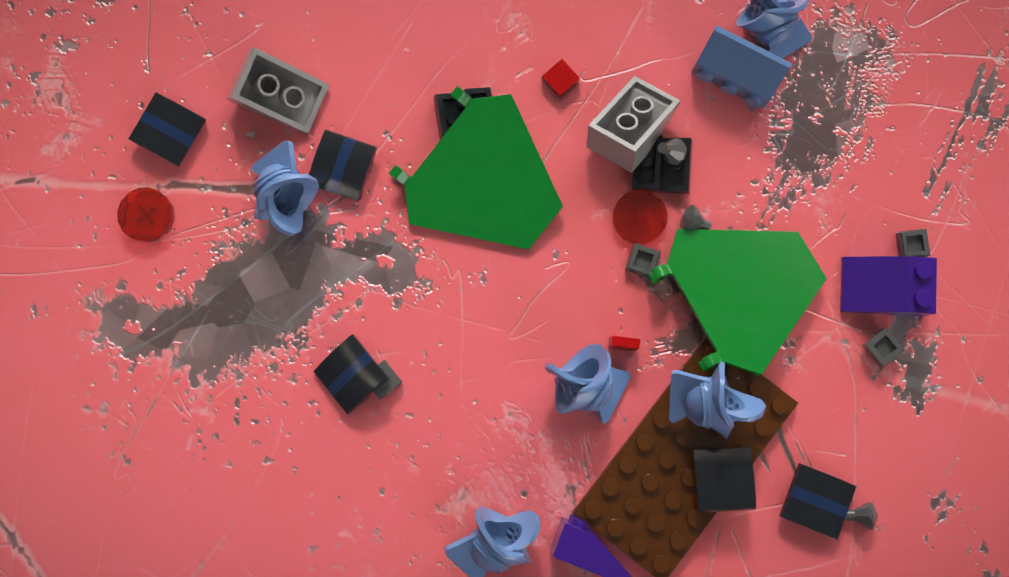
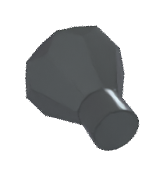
M671 139L666 143L661 142L658 145V152L663 154V159L668 164L677 165L685 159L687 147L682 140Z
M690 205L684 211L680 220V227L685 230H709L712 225L710 221L704 219L695 205Z
M868 502L856 509H848L845 518L846 521H856L867 529L874 530L878 514L873 502Z

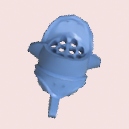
M750 0V3L746 4V8L738 17L736 25L750 31V35L766 47L767 51L783 59L812 40L811 33L798 15L799 12L807 7L810 0Z
M285 140L255 162L251 168L253 172L259 175L253 184V194L256 197L254 218L270 220L271 225L279 232L288 236H294L301 232L303 211L308 208L315 198L319 184L316 178L308 174H300L296 169L294 145L291 141Z
M590 344L584 347L561 369L551 363H547L544 367L549 372L548 374L556 375L554 380L556 384L554 402L555 409L559 414H565L574 410L595 411L599 421L604 424L610 420L631 377L628 371L611 367L610 353L600 344Z
M725 362L718 364L711 377H703L680 370H673L671 372L669 420L671 423H676L687 417L695 425L705 427L706 429L712 428L727 439L731 429L734 427L735 421L753 422L762 418L766 411V405L761 399L741 393L730 387L725 376Z
M481 506L475 510L477 528L470 535L445 547L446 556L469 577H485L487 571L500 574L505 570H509L510 566L531 563L526 547L536 539L540 531V517L532 510L506 517L501 513Z

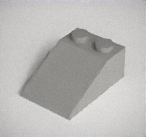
M253 47L247 51L226 100L308 134L329 84Z
M634 76L588 125L586 147L632 173L647 156L680 105L681 100Z

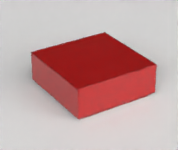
M561 59L542 75V80L560 98L580 81V77Z
M611 336L609 337L608 347L610 349L637 351L640 348V339Z

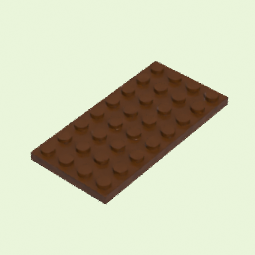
M706 336L680 371L703 377H711L717 366L703 373L698 365L702 358L715 353ZM725 364V376L730 387L741 393L759 398L766 405V411L762 418L753 422L735 421L734 427L731 429L727 439L712 428L706 429L705 427L695 425L687 417L676 423H671L669 420V383L572 512L582 520H585L588 525L654 577H669L717 513H698L694 489L695 474L692 460L693 450L750 447L752 462L754 463L798 404L797 401L763 375L759 376Z

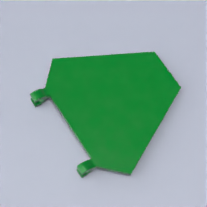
M456 86L450 95L465 106V109L413 176H409L396 165L389 172L393 178L405 186L409 224L530 249L562 209L563 205L512 94L472 99L466 92Z
M677 229L667 264L651 269L652 273L648 274L653 285L670 275L673 277L712 345L715 353L705 356L698 362L703 373L714 368L720 362H725L726 365L759 376L762 375L827 279L799 232Z

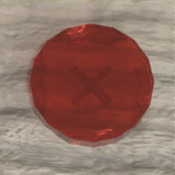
M149 187L137 188L129 192L121 200L117 210L118 223L122 231L130 238L143 243L155 242L161 239L160 237L171 230L175 219L174 207L167 196L159 190Z
M633 190L625 193L617 201L613 210L612 222L616 232L623 240L632 244H646L654 241L662 234L667 224V209L664 202L648 190Z

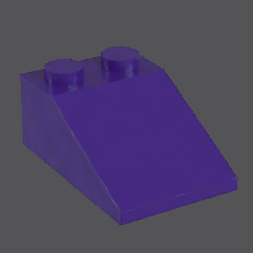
M915 256L841 257L840 312L917 317L936 314L937 258Z
M570 515L569 519L561 518L550 547L553 557L602 577H632L590 530L585 520Z

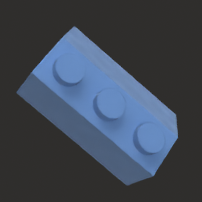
M716 25L692 73L696 74V77L703 82H712L720 86V89L726 94L737 95L745 99L744 101L752 107L764 108L773 97L792 63Z

